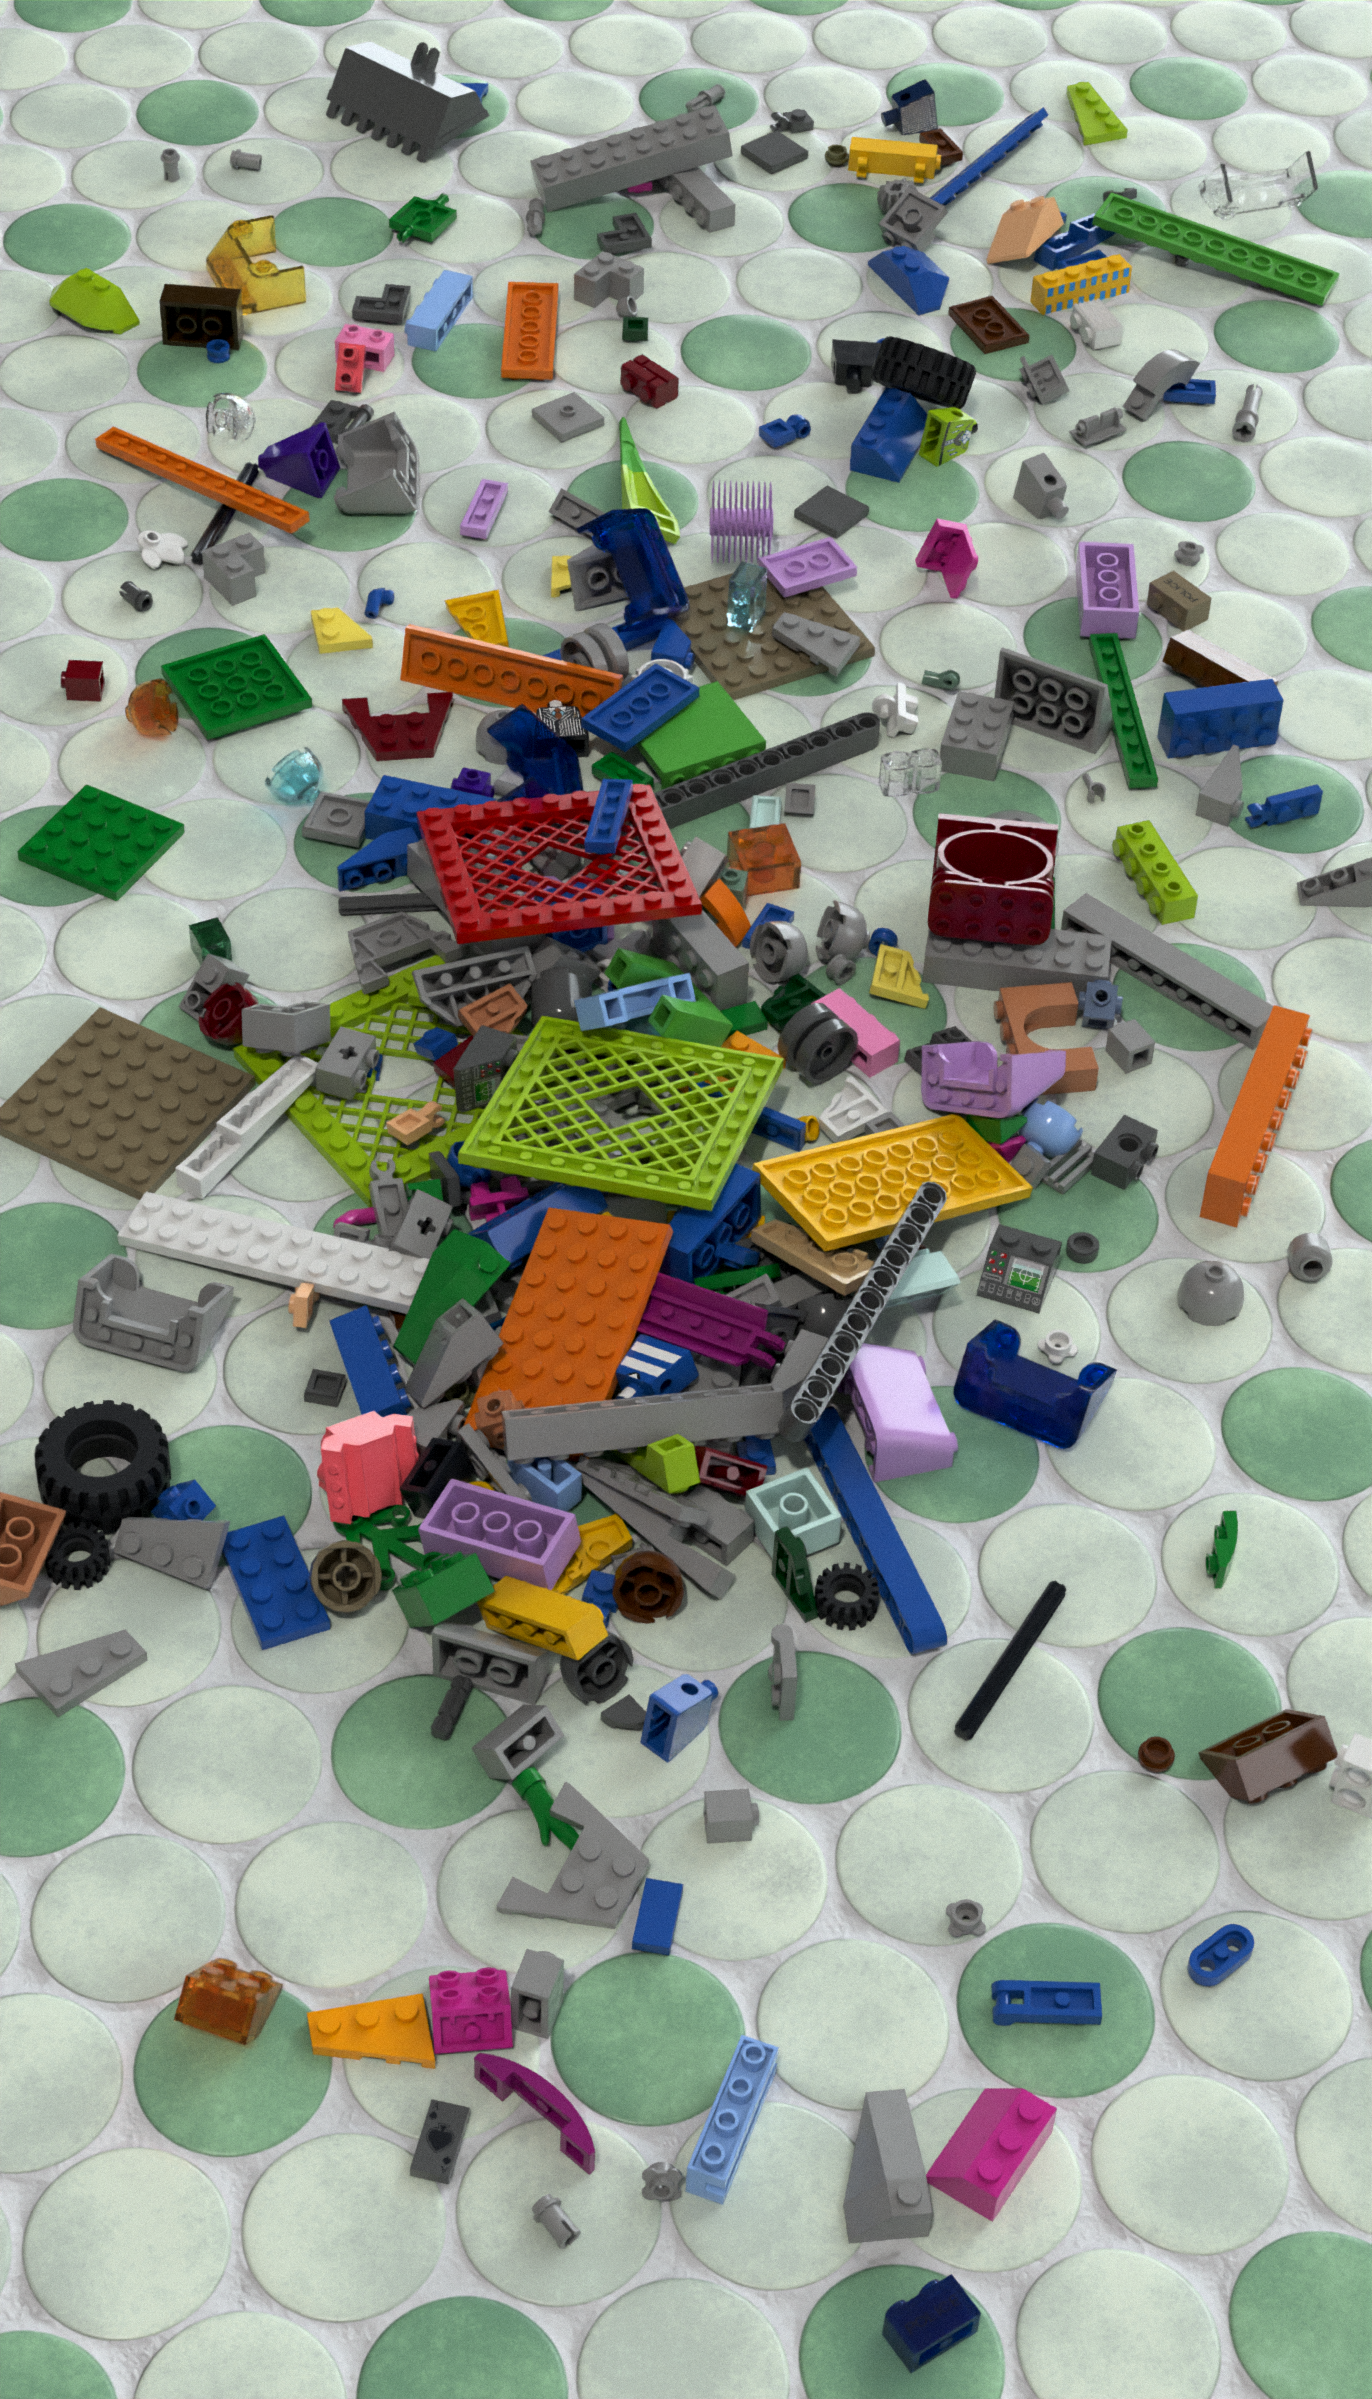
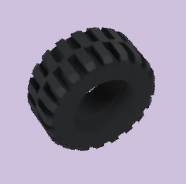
M887 336L881 343L871 375L872 380L891 389L896 388L903 392L911 393L914 398L946 408L955 407L962 409L966 404L976 370L974 365L948 353L909 340Z
M103 1400V1404H94L91 1401L84 1403V1407L76 1409L74 1406L64 1412L65 1416L61 1418L58 1415L49 1423L50 1429L46 1428L43 1430L39 1437V1443L35 1447V1469L42 1503L66 1510V1516L63 1521L64 1525L68 1526V1523H74V1527L77 1528L80 1526V1522L86 1523L87 1529L94 1525L97 1527V1530H101L104 1534L113 1533L114 1529L120 1528L124 1518H149L151 1516L150 1511L160 1502L158 1500L159 1495L170 1487V1480L172 1478L169 1448L166 1434L162 1432L161 1425L157 1420L151 1419L150 1414L139 1408L136 1411L133 1405L124 1402L121 1405L114 1404L113 1400ZM102 1457H115L130 1462L125 1469L109 1476L93 1477L76 1471L86 1462Z

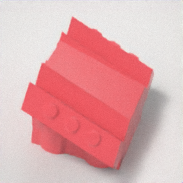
M375 1411L326 1427L325 1435L321 1440L322 1463L317 1470V1477L319 1479V1486L327 1492L331 1522L351 1524L353 1515L370 1518V1514L377 1510L393 1505H403L404 1497L400 1487L419 1459L413 1416L391 1414L381 1417Z

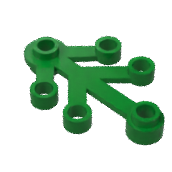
M395 1505L391 1509L377 1510L370 1514V1518L353 1515V1522L351 1524L333 1522L335 1530L345 1535L347 1541L360 1543L361 1535L372 1542L373 1553L380 1563L382 1577H389L388 1580H381L379 1590L382 1591L390 1590L395 1585V1572L390 1568L388 1552L420 1571L430 1568L429 1562L442 1555L439 1552H430L423 1555L401 1542L418 1539L422 1544L418 1530L422 1522L419 1525L408 1526L410 1524V1510L404 1505ZM397 1515L405 1516L403 1518H395ZM390 1522L394 1528L380 1530L373 1525Z

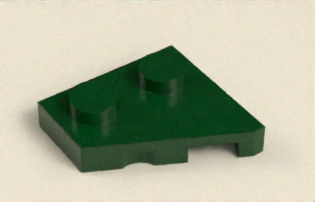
M798 973L789 978V982L785 987L779 986L774 991V995L768 998L761 1006V1011L768 1022L778 1030H781L797 1012L826 996V994Z
M786 1526L775 1531L772 1576L801 1618L807 1623L818 1618L806 1558L807 1551L801 1538H795L791 1530Z

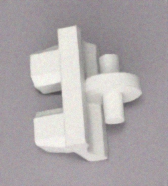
M897 683L896 694L893 697L882 694L873 700L872 710L874 714L887 719V736L895 738L898 731L912 734L918 724V716L913 715L918 705V698L906 694L905 684Z

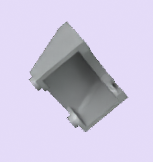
M395 411L338 435L336 453L339 460L345 462L348 466L347 490L342 486L337 488L336 495H334L335 504L340 511L343 510L347 514H408L418 510L419 454L415 443Z
M114 1254L108 1255L78 1280L73 1332L81 1343L185 1372L192 1370L202 1360L231 1306L234 1291L233 1286L212 1282L200 1290L198 1302L140 1287V1275L137 1265L126 1257Z

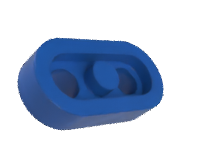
M1238 1924L1223 1926L1191 1952L1187 1965L1190 1977L1196 1983L1203 1986L1219 1984L1250 1959L1254 1948L1252 1933L1247 1928ZM1234 1946L1238 1951H1232L1228 1947ZM1201 1967H1208L1212 1971H1205Z

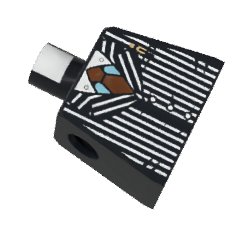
M553 700L547 704V707L537 709L534 729V760L589 757V732L581 727L582 716L578 707L564 706L561 701Z

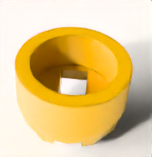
M809 1115L797 1118V1120L806 1123L805 1141L816 1140L819 1135V1123L816 1117Z

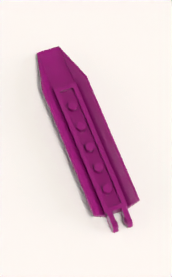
M658 1272L636 1331L734 1367L748 1363L750 1360L757 1366L772 1369L776 1360L768 1353L756 1348L761 1343L768 1349L782 1352L786 1344L779 1336L765 1331L768 1310Z

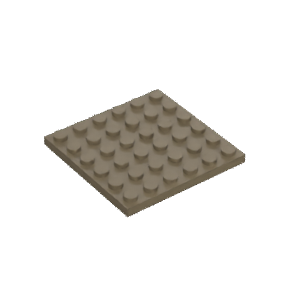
M758 566L650 598V608L664 622L666 618L672 619L691 640V653L695 654L694 662L710 682L718 681L733 700L829 671V667L820 663L817 665L810 661V655L803 651L796 652L772 636V627L784 612L859 636L860 645L846 665L875 656L874 645L823 586L784 598Z
M99 1007L0 1107V1136L141 1200L146 1192L155 1193L176 1171L175 1168L189 1157L217 1127L216 1122L246 1096L255 1086V1076Z

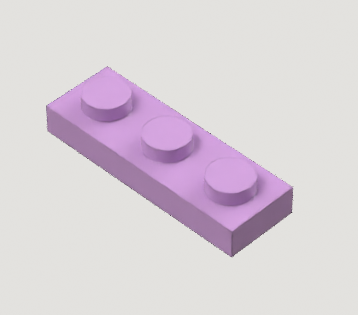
M486 479L481 480L461 522L460 535L471 536L472 538H487L508 493V483Z

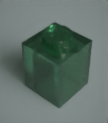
M218 917L189 925L191 949L200 965L204 962L207 954L232 961L231 941Z

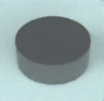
M1077 1232L1068 1238L1066 1254L1072 1261L1086 1264L1093 1262L1097 1258L1099 1241L1095 1236L1086 1232Z

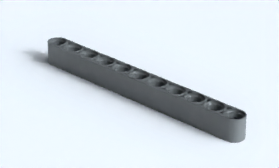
M870 712L860 713L654 793L669 830L749 799L753 795H759L875 749L879 742L880 718ZM637 836L633 839L639 841Z
M930 1181L924 1182L908 1203L780 1418L778 1429L785 1439L791 1442L803 1441L820 1418L947 1200V1194L939 1184Z

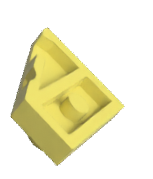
M880 944L869 994L926 1009L929 1000L928 994H923L921 990V978L913 966L914 961L910 952Z

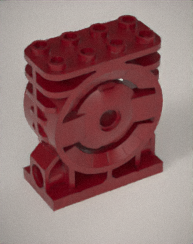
M939 813L927 921L930 931L935 935L1024 945H1040L1044 943L1050 935L1053 914V874L1058 825Z

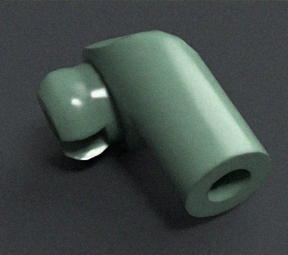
M925 670L922 684L945 690L953 689L960 683V676L954 670H947L942 673Z

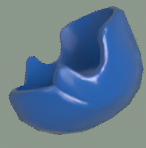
M465 1141L455 1142L450 1147L446 1159L458 1174L460 1186L471 1189V1185L474 1183H489L493 1177L490 1175V1171L484 1168H474L469 1165L458 1164V1152Z

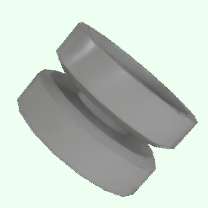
M604 623L595 624L586 628L583 632L566 637L561 643L560 654L562 661L623 675V680L628 675L629 662L625 647L617 633Z

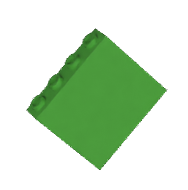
M718 681L700 686L698 698L635 744L662 779L661 790L766 750V740Z

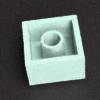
M808 1467L746 1491L745 1511L755 1520L754 1532L772 1560L775 1531L788 1526L795 1538H801L806 1547L807 1555L839 1543L841 1515Z

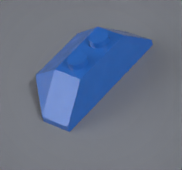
M901 246L883 251L868 260V266L918 316L940 310L949 284V277L924 252Z

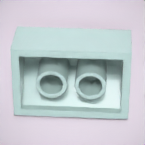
M929 1248L917 1250L883 1309L942 1295L960 1284L959 1276L941 1251L930 1253ZM854 1291V1292H852V1293H850V1294H847V1295H850V1296L853 1297L856 1291Z

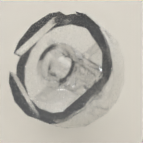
M215 394L213 396L216 397L214 402H209L206 410L208 433H213L217 439L212 441L220 447L242 444L251 436L256 422V417L250 403L238 394Z

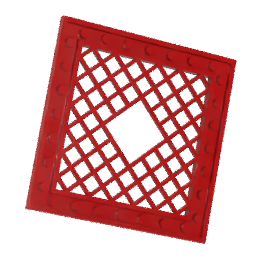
M643 784L633 785V792L621 830L628 834L624 837L620 836L615 853L605 855L585 852V848L573 847L577 843L584 845L589 826L580 822L584 819L591 821L599 791H575L572 794L564 795L547 794L543 797L530 799L520 797L513 801H488L478 805L460 804L453 808H428L425 811L416 812L417 824L457 944L701 915V900L651 786ZM554 823L564 825L560 829L551 827ZM527 826L533 828L534 830H532L531 832H526L521 829ZM573 828L581 832L576 835L568 831ZM495 830L505 832L501 836L492 834ZM542 832L552 834L548 838L539 836ZM468 833L475 837L470 840L462 836ZM515 835L522 839L517 842L509 838ZM637 836L639 841L633 839ZM561 837L568 839L569 841L564 844L556 840H558ZM483 839L493 841L489 845L480 843ZM530 841L540 843L536 847L526 845ZM502 844L510 848L504 851L497 847ZM627 845L633 847L634 849L632 851H627L621 848ZM548 846L593 860L566 883L520 869ZM471 848L480 850L477 854L467 851ZM518 850L527 852L525 856H520L514 853H516ZM644 851L645 856L639 854ZM489 853L498 856L494 860L485 858ZM615 854L623 858L617 861L609 857ZM508 859L515 863L510 866L502 862ZM633 860L641 864L636 867L627 863ZM476 863L486 865L482 869L472 867ZM601 864L611 866L608 870L598 868ZM648 866H650V868H651L652 871H648V870H645V869H646ZM494 868L504 871L500 875L490 873ZM621 869L629 873L623 876L616 872ZM592 873L599 877L594 880L585 876ZM513 874L521 878L515 881L508 877ZM639 875L646 877L647 879L641 882L633 878ZM481 878L491 880L487 885L477 881ZM607 879L617 881V883H615L614 885H609L603 882ZM529 880L538 882L539 884L533 887L527 885L526 883ZM656 881L658 887L651 884H653ZM577 882L587 884L584 889L574 887L573 885ZM499 884L509 886L506 890L495 888ZM625 885L636 887L632 891L622 889ZM547 886L556 888L557 890L551 893L543 889H545ZM595 888H599L604 890L605 892L602 895H599L591 891H593ZM516 890L527 892L523 896L513 894ZM644 890L648 891L647 893L640 895V893ZM565 892L575 894L571 899L561 895ZM489 893L495 895L496 897L493 900L484 898L483 896ZM613 894L618 895L614 898H610ZM534 896L545 898L541 902L531 900ZM583 898H587L584 902H579ZM507 899L513 901L514 903L511 906L502 904L501 902ZM553 901L558 902L552 906H549ZM492 909H496V911H493L492 913H488V912L491 911Z

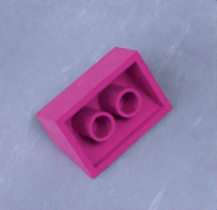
M985 2088L927 2172V2183L993 2222L1051 2135L1057 2108L1023 2088Z

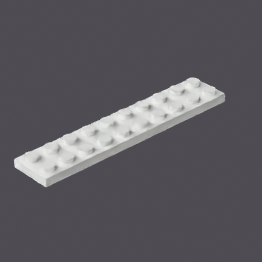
M146 1192L117 1235L119 1245L298 1288L301 1282L314 1284V1291L317 1293L407 1314L429 1262L427 1258L407 1256L375 1245Z

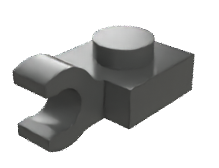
M795 109L791 112H785L783 115L780 112L771 114L773 120L778 121V123L770 125L773 132L776 130L779 132L789 130L791 133L813 130L814 121L805 110Z

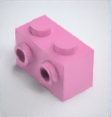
M345 324L335 339L336 363L339 343L365 345L364 368L385 372L395 355L394 333L384 332L380 329L374 330L354 324Z

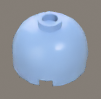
M1036 1098L1023 1108L1020 1115L1027 1117V1123L1018 1130V1134L1025 1137L1026 1142L1024 1144L1032 1145L1044 1157L1054 1158L1069 1152L1082 1136V1127L1078 1131L1074 1127L1077 1120L1053 1102L1046 1101L1042 1105L1036 1103L1039 1099Z

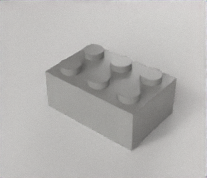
M958 691L941 742L938 771L995 781L1011 730L1014 701Z

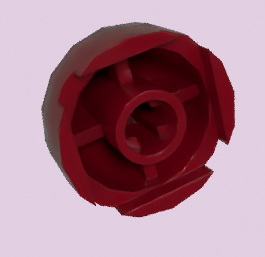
M237 982L233 986L228 983L223 984L214 990L203 1005L206 1009L204 1019L199 1016L200 1031L212 1041L221 1045L236 1046L243 1043L242 1009L259 1004L258 999L247 988Z

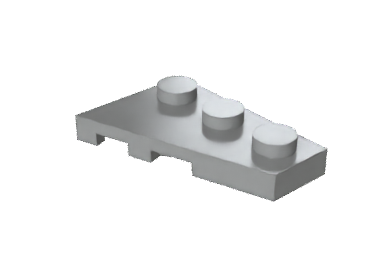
M127 1517L122 1519L113 1552L207 1589L213 1585L230 1521Z

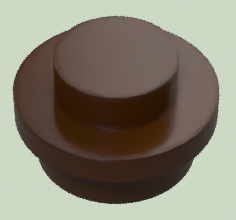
M1158 1736L1150 1737L1139 1747L1138 1760L1149 1771L1163 1772L1168 1770L1174 1763L1175 1752L1170 1742L1165 1738Z

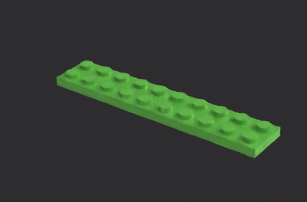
M1112 192L1096 212L1092 222L1093 225L1099 226L1103 230L1113 231L1123 235L1125 238L1135 239L1146 243L1148 246L1166 250L1173 255H1180L1191 259L1193 262L1214 267L1218 271H1225L1241 279L1251 280L1261 284L1263 287L1279 290L1288 296H1296L1311 304L1322 306L1338 282L1340 273Z

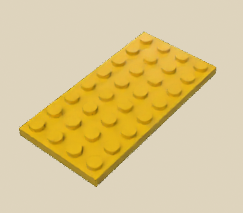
M958 1113L753 1163L752 1167L753 1171L760 1174V1184L824 1252L890 1235L908 1203L924 1182L930 1181L939 1184L947 1194V1200L934 1223L1029 1198L1033 1189Z

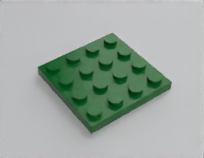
M265 634L161 665L163 677L207 740L312 707L311 696Z
M86 784L17 851L18 860L114 901H118L185 833L183 823Z

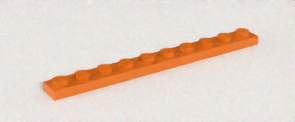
M112 427L95 439L96 446L100 450L290 534L310 521L309 512L116 427Z

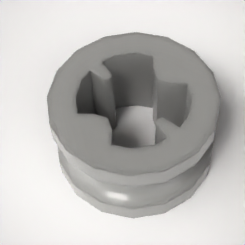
M838 954L828 963L826 975L834 979V982L839 985L845 984L854 975L856 964L849 960L846 955Z

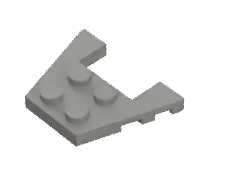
M402 911L347 931L351 952L364 995L389 985L388 975L381 968L389 967L396 961L415 957L420 952L432 949L445 963L470 954L469 943L457 944L456 941L451 939V934L443 930L440 932L430 930L428 923Z
M565 1782L550 1808V1816L581 1830L579 1838L548 1893L512 1877L497 1904V1911L511 1915V1912L529 1914L531 1918L544 1919L545 1917L565 1919L567 1923L615 1929L649 1866V1859L571 1784Z

